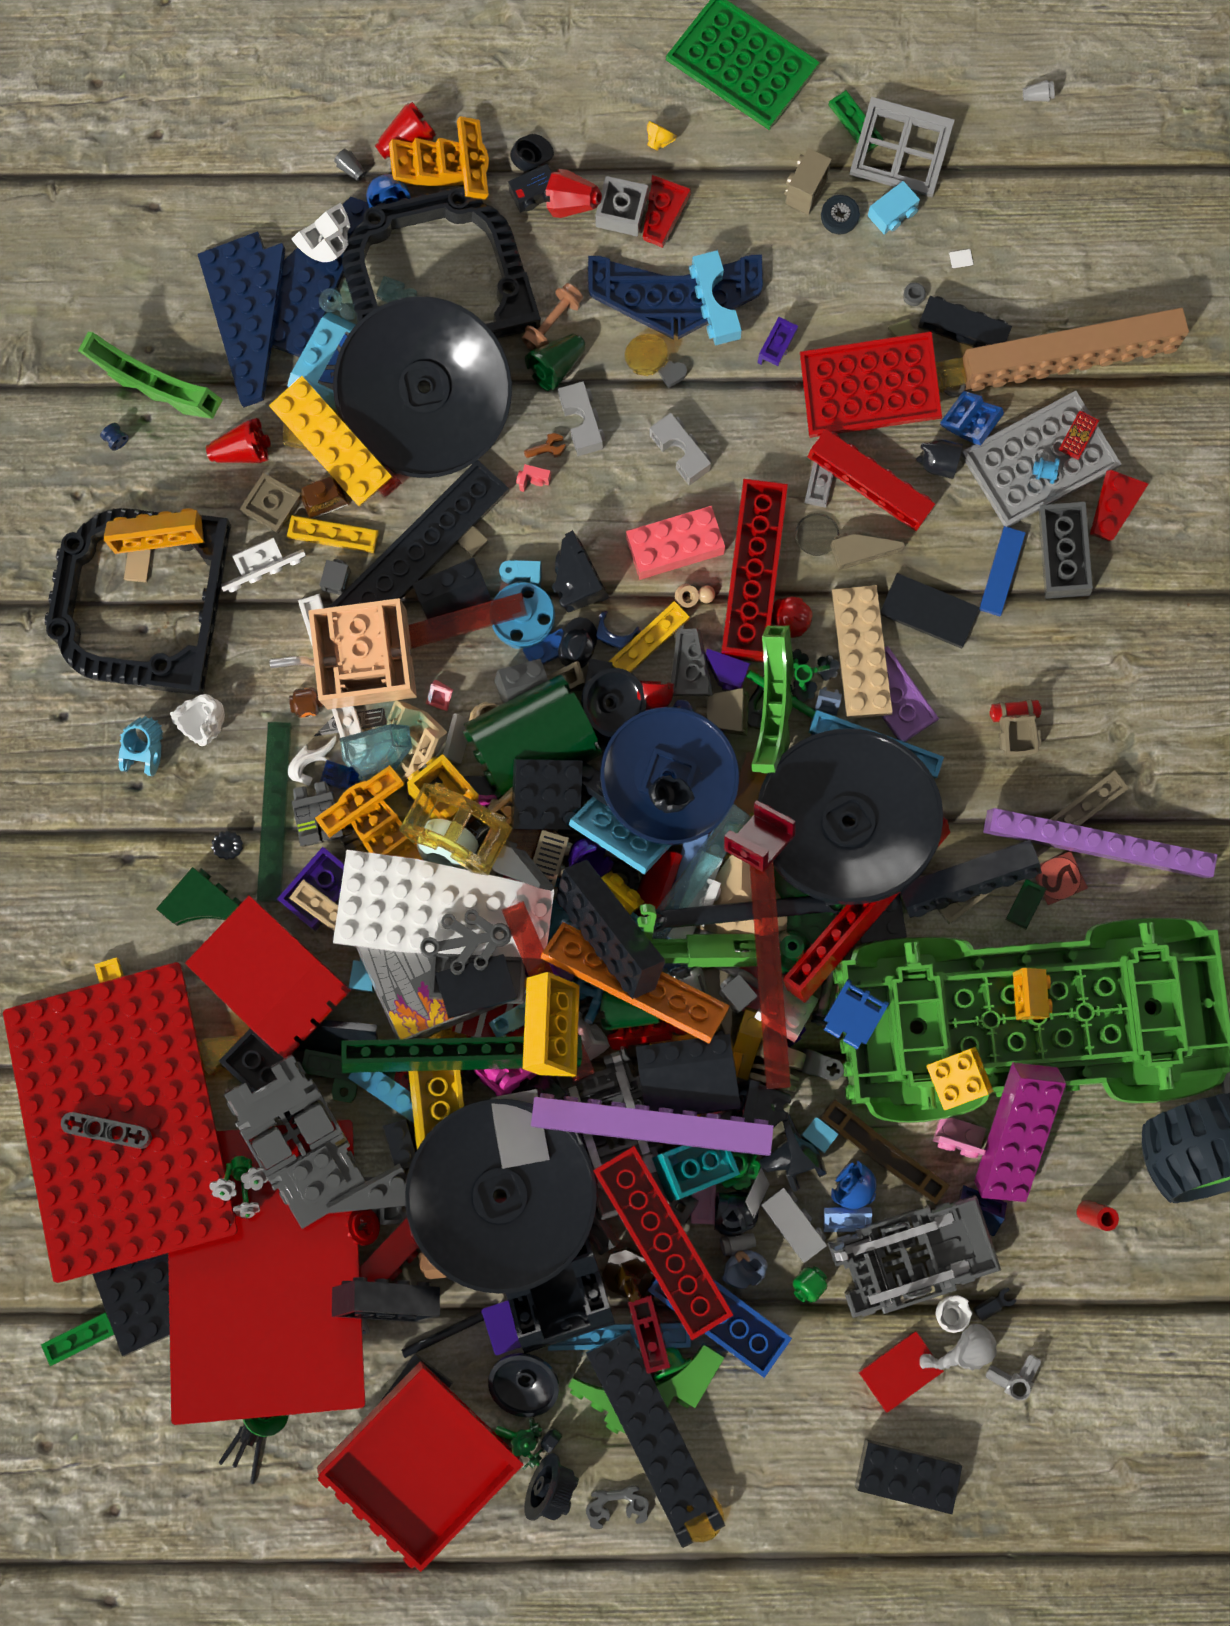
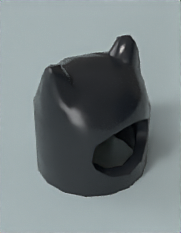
M933 439L929 443H922L920 447L923 450V455H919L916 461L923 464L925 470L931 474L954 479L963 444L943 439Z

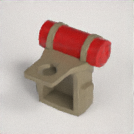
M1027 699L1020 702L991 704L989 714L993 722H1000L999 746L1000 750H1003L1004 755H1025L1039 752L1041 732L1040 729H1037L1036 718H1040L1042 707L1038 700Z

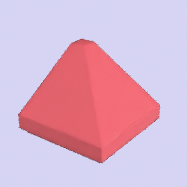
M434 680L431 684L426 704L448 711L453 689L438 680Z

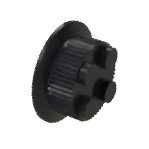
M550 1453L542 1459L530 1480L524 1503V1512L528 1520L535 1521L543 1516L555 1521L562 1514L567 1515L570 1511V1500L579 1479L575 1476L573 1470L560 1465V1459L554 1453Z

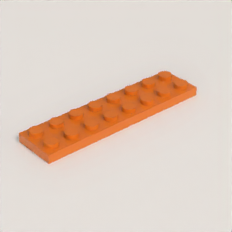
M562 922L541 955V959L709 1044L730 1005L664 972H661L655 990L632 999L622 989L616 977L609 972L604 961L596 955L591 944L583 938L581 931Z

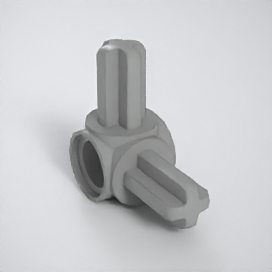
M1028 1355L1020 1373L1015 1372L1012 1376L991 1365L986 1373V1378L1005 1388L1004 1392L1019 1401L1025 1400L1030 1395L1035 1384L1032 1380L1041 1364V1360L1033 1355ZM1022 1382L1026 1385L1027 1389L1023 1395L1014 1393L1012 1388L1015 1383Z

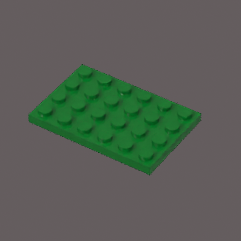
M710 0L666 55L667 62L768 130L773 127L820 64L819 61L728 0Z

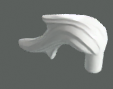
M336 736L326 745L316 750H307V745H305L290 762L288 776L293 781L309 786L312 777L302 773L304 767L314 761H327L325 756L333 748Z

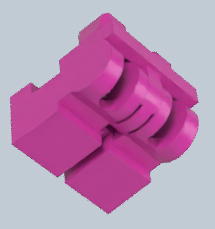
M523 1068L474 1070L481 1078V1082L496 1092V1096L512 1094V1091L519 1087L521 1081L526 1078L530 1080L537 1075Z

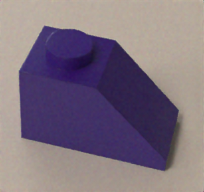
M707 648L706 660L718 686L722 687V690L725 692L741 689L750 663Z

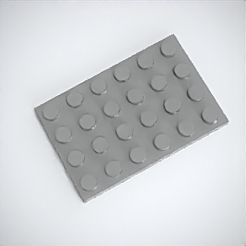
M1077 391L986 438L981 446L975 444L962 451L961 456L1004 526L1009 527L1039 511L1040 505H1050L1106 475V471L1115 470L1121 466V462L1098 425L1079 460L1059 451L1079 410L1092 416ZM1040 457L1055 462L1056 458L1060 459L1058 475L1053 484L1049 483L1050 479L1040 478L1036 480V475L1032 474L1034 462L1039 461Z

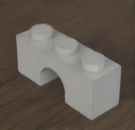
M584 382L558 388L564 415L576 414L584 419L582 425L571 429V438L577 457L602 450V442L605 441L603 429H598L596 421H599L596 408L592 409L590 401H593L590 388H585Z
M669 413L650 427L649 436L662 452L672 446L679 447L684 451L685 455L676 462V470L690 486L710 471L711 458L706 451L699 449L695 437L692 434H687L680 418H675L672 413Z

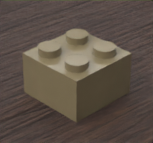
M810 148L807 149L805 155L801 154L799 156L795 174L791 172L786 182V185H788L784 193L787 196L786 205L807 215L810 214L828 180L831 158Z

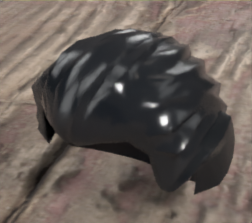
M671 775L659 777L649 786L648 794L656 808L664 811V813L680 812L695 799L688 784L681 778H673Z

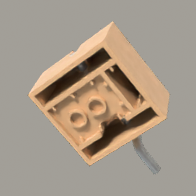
M400 598L308 610L314 658L292 656L270 659L271 668L293 665L315 667L318 700L327 709L417 698L413 659L410 655L411 642L407 610Z

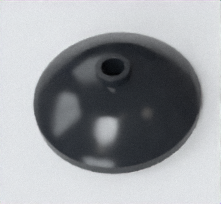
M608 668L597 672L588 680L582 692L581 706L592 728L602 735L612 737L626 721L646 711V700L641 682L632 673L620 668ZM637 691L640 693L641 700H638ZM606 699L610 700L609 707L605 704Z
M514 1353L501 1358L495 1363L489 1375L488 1388L494 1402L507 1413L518 1417H536L549 1411L555 1404L559 1394V1380L553 1368L543 1359L532 1354Z

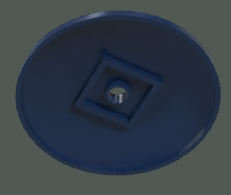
M661 707L641 712L618 728L604 751L600 769V780L603 795L610 811L627 830L650 842L675 845L692 842L707 835L725 819L736 799L739 785V769L731 744L723 732L710 720L690 710L676 707ZM665 772H671L674 778L684 780L694 794L695 799L680 812L664 813V811L655 807L649 797V786L656 779L662 777V774Z

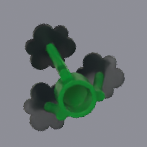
M800 649L792 651L794 675L796 678L793 682L794 689L792 694L797 696L798 700L806 702L807 699L815 697L814 692L818 689L817 684L811 682L814 673L821 674L822 679L828 681L832 677L838 676L837 670H839L841 665L838 660H834L832 655H827L826 657H819L817 660L818 667L812 668L806 664L809 661L806 653H802Z

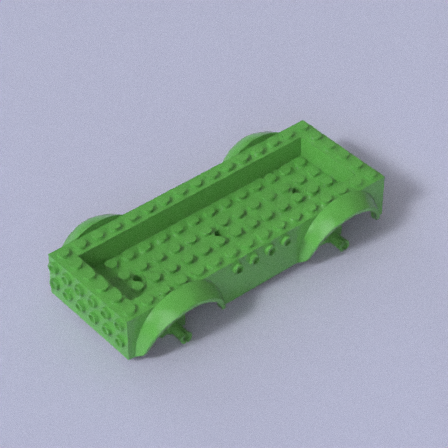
M1180 918L1118 920L1090 927L1084 941L1050 942L1049 944L1034 943L1025 946L1010 945L1001 948L986 947L974 950L972 945L966 940L949 937L888 939L857 947L853 951L851 960L841 961L833 970L834 984H838L839 988L838 993L835 994V999L847 979H849L854 986L863 991L868 990L871 996L883 1003L884 1001L889 1003L866 1044L861 1042L859 1048L856 1049L845 1043L843 1039L840 1040L841 1053H845L846 1062L842 1063L844 1067L843 1076L848 1077V1085L845 1086L846 1100H850V1105L866 1104L870 1113L881 1120L904 1123L935 1121L968 1113L985 1104L989 1095L944 1110L927 1069V1065L973 1047L977 1048L994 1092L992 1093H996V1097L1002 1096L1012 1062L1057 1067L1066 1082V1092L1078 1091L1080 1086L1102 1084L1104 1090L1112 1099L1128 1103L1165 1102L1197 1095L1223 1083L1226 1074L1230 1073V1020L1218 930H1208L1201 921ZM1021 968L1046 969V975L1050 976L1051 987L1047 990L1048 999L1052 1000V1013H1049L1050 1017L1040 1019L1038 1023L1032 1019L1016 1020L1013 972ZM850 988L847 989L862 998V995ZM869 999L866 1000V1001H868L869 1003L875 1005L876 1007L881 1008V1006L877 1005L876 1003L872 1002L871 1000H869ZM1147 1001L1153 1002L1156 1006V1011L1152 1015L1147 1014L1144 1005ZM913 1021L922 1023L923 1031L920 1034L911 1032L910 1024Z

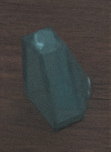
M389 724L340 738L342 759L348 767L352 766L360 774L358 778L362 782L368 781L389 765L395 771L412 748L408 725Z

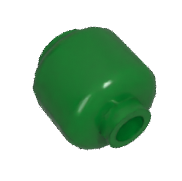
M818 1267L803 1268L793 1280L794 1295L802 1302L806 1300L816 1302L828 1287L827 1276Z

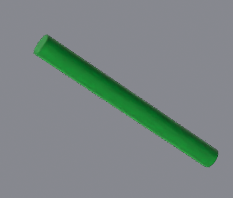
M750 669L746 677L764 688V677ZM791 695L792 706L813 719L816 710Z

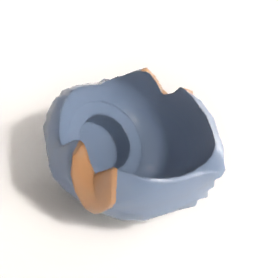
M740 1250L727 1261L723 1280L727 1284L739 1289L746 1290L750 1285L757 1286L765 1277L768 1266L767 1261L756 1252Z

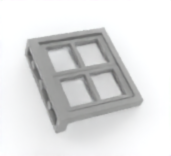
M871 97L849 175L893 187L904 181L914 193L932 197L954 119ZM877 115L904 123L898 145L871 138ZM912 125L940 132L934 154L906 147ZM869 143L897 150L891 172L863 165ZM904 152L932 160L926 182L898 175Z

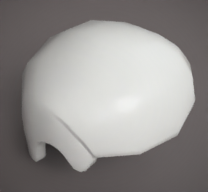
M959 1295L947 1296L938 1303L936 1319L942 1329L956 1333L963 1331L969 1325L972 1311L966 1298Z

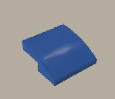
M963 391L940 424L953 434L981 446L1004 412L1002 407L985 403L982 396Z

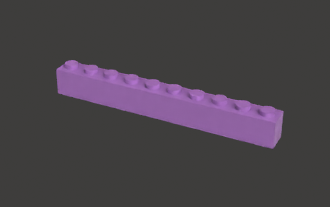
M996 808L987 810L983 833L1020 841L1031 840L1035 844L1199 878L1214 877L1217 854Z
M540 1093V1097H534L531 1127L766 1156L771 1155L773 1125H768L769 1121L754 1119V1123L744 1122L745 1118L730 1116V1120H723L721 1115L707 1113L706 1117H698L697 1112L683 1110L682 1114H673V1109L659 1108V1112L649 1111V1106L635 1105V1109L625 1108L626 1104L620 1102H611V1106L602 1105L601 1100L588 1099L587 1103L578 1102L577 1097L564 1096V1100L554 1099L555 1095Z

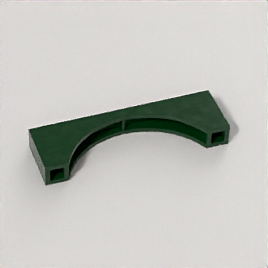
M192 867L156 910L173 924L180 926L184 923L201 919L226 920L242 902L236 897L233 900L226 895L228 890L219 882L214 885L209 881L212 876L205 870L200 868L198 871Z

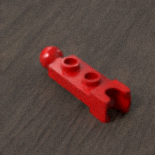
M662 1020L659 1024L615 1029L613 1034L607 1036V1040L613 1050H621L620 1047L622 1046L628 1049L629 1045L671 1040L673 1032L681 1036L688 1033Z

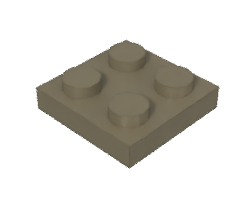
M263 473L244 501L240 511L279 534L302 496Z

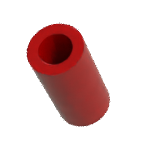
M1091 1200L1082 1201L1077 1207V1217L1085 1224L1104 1231H1111L1119 1223V1215L1111 1207Z

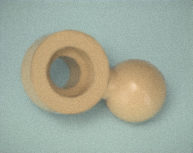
M683 584L675 592L676 602L686 608L694 606L698 599L703 603H710L715 598V590L708 585L702 586L697 590L694 586ZM687 591L688 596L683 599V593Z

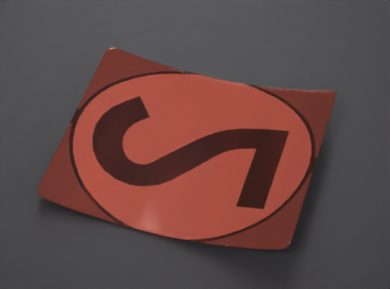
M1071 851L1040 864L1042 873L1035 877L1039 885L1047 888L1044 894L1047 905H1051L1088 888Z

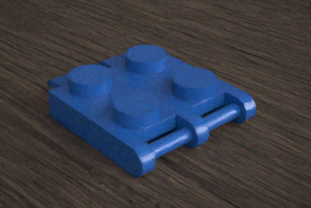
M847 979L824 1021L828 1022L824 1030L837 1038L840 1037L842 1032H845L846 1035L843 1041L858 1049L861 1042L863 1044L868 1042L889 1003L886 1001L883 1003L871 996L868 990H861L851 984V980ZM850 988L854 990L855 992L862 995V998L847 989ZM867 999L871 1000L872 1002H874V1003H876L877 1005L881 1006V1008L876 1007L875 1005L869 1003V1002L866 1001V1000H867Z

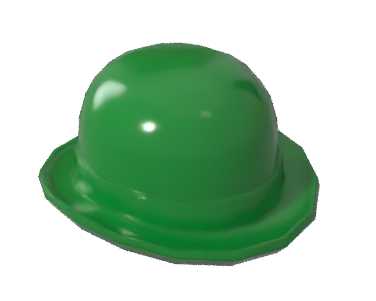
M674 1347L666 1348L670 1368L656 1371V1376L653 1377L654 1381L659 1382L682 1369L691 1362V1358L685 1359Z

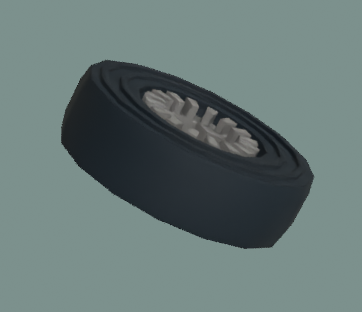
M846 195L832 196L824 203L821 211V220L824 227L831 233L838 235L847 234L852 231L858 224L860 216L859 206L855 200ZM837 211L844 214L842 219L839 216L836 217Z

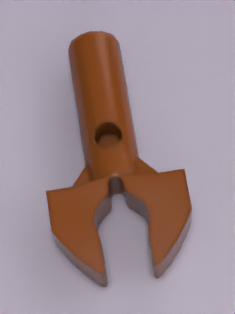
M556 433L548 434V440L545 444L524 450L525 457L530 458L546 452L552 453L554 458L561 456L566 449V444L555 447L553 444L562 441L563 436Z

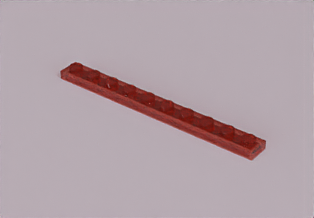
M772 861L763 872L749 865L766 1089L791 1087Z

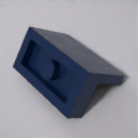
M963 1185L958 1200L976 1195L989 1235L995 1236L1005 1219L1007 1202L998 1199L982 1198L979 1191Z

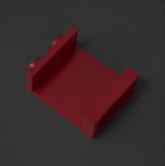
M756 800L753 817L737 834L729 830L724 836V851L763 872L794 838L796 821L788 815H783L774 810L771 806Z

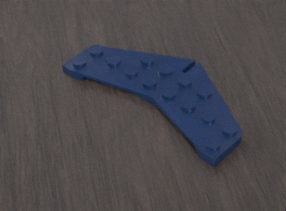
M748 255L741 257L738 261L722 265L724 269L723 280L717 283L712 290L713 297L719 305L726 309L735 310L760 296L763 287L762 255ZM588 256V291L593 299L673 340L674 320H678V340L709 324L707 318L704 319L702 316V299H698L695 292L696 279H692L690 274L666 276L612 262L606 257Z

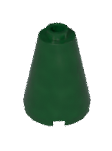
M570 334L530 351L525 355V364L527 369L531 368L534 372L532 378L545 390L549 391L551 388L552 390L557 388L585 352V341L580 335Z
M786 929L774 933L769 939V948L773 958L771 967L777 972L786 975L810 948L811 945L806 936L794 929ZM788 945L792 946L795 950L791 951Z
M603 991L600 1011L605 1013V1019L601 1018V1025L604 1030L659 1024L662 1022V1019Z

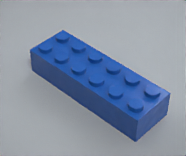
M655 1278L648 1291L673 1309ZM713 1279L733 1316L708 1330L705 1334L765 1378L792 1338Z

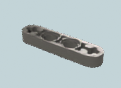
M75 1112L65 1114L61 1120V1127L64 1132L138 1149L146 1148L152 1141L151 1132L141 1126ZM75 1117L76 1122L84 1123L83 1128L73 1126L71 1130L68 1122L69 1120L73 1121ZM98 1121L101 1125V1130L98 1134L92 1135L89 1130L90 1125ZM121 1126L123 1135L120 1139L115 1140L112 1137V1131L115 1127ZM142 1131V1135L145 1136L144 1141L141 1140L138 1144L137 1139L129 1138V1133L140 1135Z

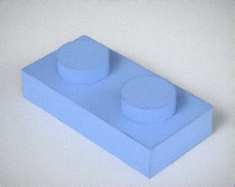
M844 1207L824 1208V1232H856V1228L862 1229L865 1228V1225L872 1223L871 1207H863L858 1210L846 1209Z

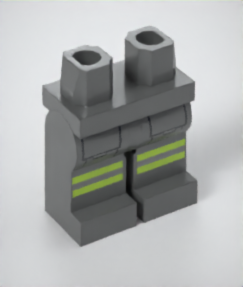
M326 781L314 784L316 796L308 797L306 786L293 789L294 801L291 802L301 847L345 836L344 829H341L329 838L322 828L320 832L319 824L315 817L336 803L335 795L330 791Z

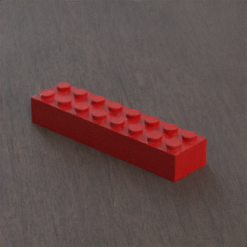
M743 479L721 649L722 654L739 660L764 663L762 636L766 627L771 626L788 484Z
M635 1146L593 1170L691 1340L733 1316L729 1306Z

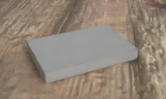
M537 1089L491 1097L490 1099H513L534 1104V1097H538ZM492 1104L502 1169L550 1160L544 1129L531 1127L532 1113L514 1106Z

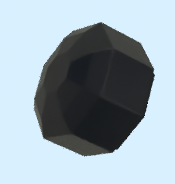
M556 1428L550 1429L541 1441V1448L548 1453L551 1452L561 1439L562 1433Z

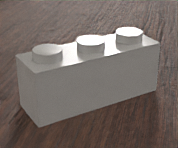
M781 1188L760 1205L801 1261L805 1263L827 1246L824 1242L827 1238L819 1227L813 1228L810 1223L812 1218L805 1208L800 1210L795 1202L798 1199L791 1189L786 1191L784 1188Z

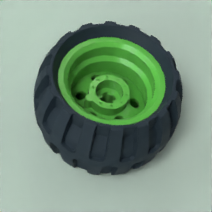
M1230 1093L1218 1094L1177 1106L1158 1114L1142 1125V1151L1147 1170L1157 1189L1169 1203L1190 1202L1230 1192Z

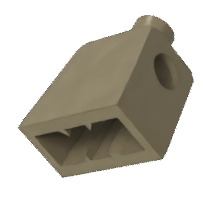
M736 689L713 694V696H708L707 706L696 707L695 713L710 720L723 733L747 736L749 693L744 689Z

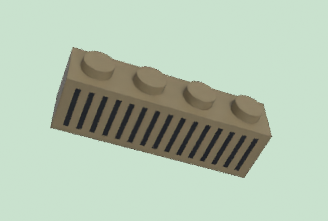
M542 829L533 861L554 886L553 900L555 901L559 888L555 887L557 877H562L565 865L561 864L563 856L569 855L572 843L568 842L569 837Z

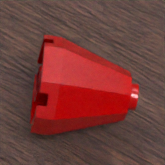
M566 169L557 170L558 172L551 173L546 187V196H550V202H546V206L553 217L563 218L597 208L601 203L602 193L597 185Z

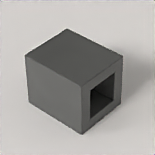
M334 559L333 561L326 560L320 581L322 591L341 595L346 590L351 570L345 561Z

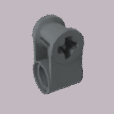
M804 1048L803 1053L806 1054L802 1070L797 1071L831 1081L842 1077L844 1067L840 1061ZM832 1064H836L839 1074L835 1073L833 1076H830V1071L826 1070L827 1066L831 1067Z

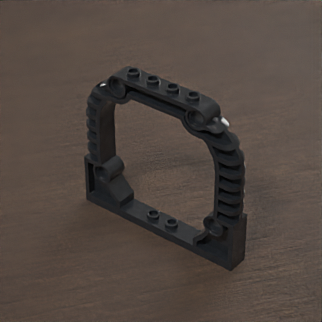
M462 188L442 189L437 193H424L415 198H402L397 202L380 203L375 207H371L363 215L364 222L355 228L348 239V246L343 252V271L357 316V323L371 311L380 307L375 299L365 264L369 247L387 240L394 229L446 218L454 224L473 222L486 233L492 244L502 279L497 285V300L500 305L494 312L493 322L486 323V325L492 330L497 339L526 332V326H532L535 329L540 327L541 318L509 223L493 206L483 203L480 199L466 197L465 190ZM455 202H462L463 204L457 205ZM372 221H378L379 223H377V224H372V223H370V222H372ZM504 290H511L512 293L507 294V293H505V292H503V291H504Z
M113 508L94 515L93 518L80 526L77 533L70 532L66 534L62 539L61 547L57 549L56 553L58 564L57 570L55 569L52 575L54 586L53 591L49 593L50 609L45 615V625L48 636L58 644L59 650L69 666L80 675L96 681L149 687L152 690L203 695L231 531V523L228 518L200 515L204 542L177 546L182 551L194 549L207 565H211L207 588H204L202 593V600L205 602L204 608L199 612V623H201L197 646L188 645L171 657L164 653H157L150 658L149 662L102 657L86 652L79 646L81 630L73 620L82 566L93 559L97 543L104 539L107 522L114 521L117 517L131 519L136 518L140 514L154 516L160 512ZM80 542L77 549L71 550L74 543ZM64 627V633L56 636L57 630ZM162 662H167L165 670L159 671L158 666Z

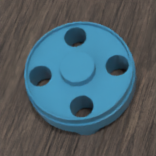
M520 582L508 585L496 595L490 609L492 628L502 642L514 649L537 645L550 635L554 628L555 610L552 600L544 590L534 584ZM525 591H532L534 593L533 597L529 599L524 598L522 595ZM498 607H505L507 609L502 615L495 613ZM542 617L550 619V622L546 625H541L538 621ZM514 633H521L523 635L519 641H514L511 637Z

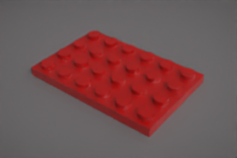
M932 332L800 352L810 438L820 437L825 429L840 434L942 419Z

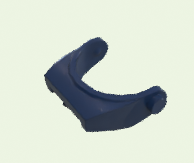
M602 611L599 617L597 640H602L603 643L621 650L641 632L640 627L637 626L633 633L626 636L612 634L604 624L608 612Z

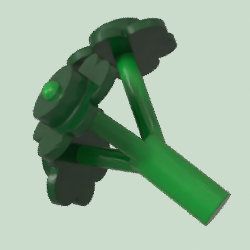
M532 1417L529 1418L530 1429L528 1430L520 1429L518 1432H514L501 1426H497L495 1429V1433L499 1437L511 1441L513 1455H522L530 1459L522 1468L523 1470L528 1466L532 1469L535 1466H539V1461L542 1459L540 1453L543 1449H540L535 1455L530 1452L536 1448L537 1443H539L538 1438L542 1436V1428L539 1422L535 1423V1419Z

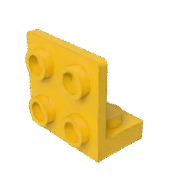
M976 1047L927 1065L928 1072L944 1110L994 1092Z

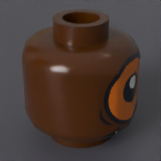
M313 687L296 689L293 691V695L289 696L291 713H295L299 718L317 716L319 708L323 707V704L318 700L317 691Z

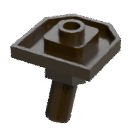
M626 1247L611 1253L602 1276L608 1290L628 1299L630 1302H634L645 1296L654 1274L642 1254Z

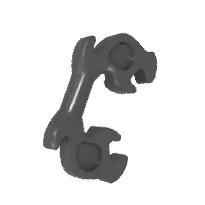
M636 1485L613 1491L595 1490L591 1493V1497L598 1498L591 1501L586 1507L590 1527L602 1529L603 1524L599 1520L603 1517L607 1521L610 1519L609 1509L604 1508L603 1505L608 1501L620 1499L630 1501V1504L626 1506L627 1517L630 1518L632 1513L639 1516L635 1520L636 1524L643 1523L648 1519V1499L641 1494L633 1493L639 1490V1486Z

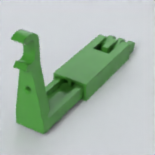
M651 904L640 905L641 914H648L649 916L637 918L638 926L641 927V930L665 959V963H687L688 967H749L773 962L769 940H756L755 934L686 935L685 939H652L656 920L655 907Z

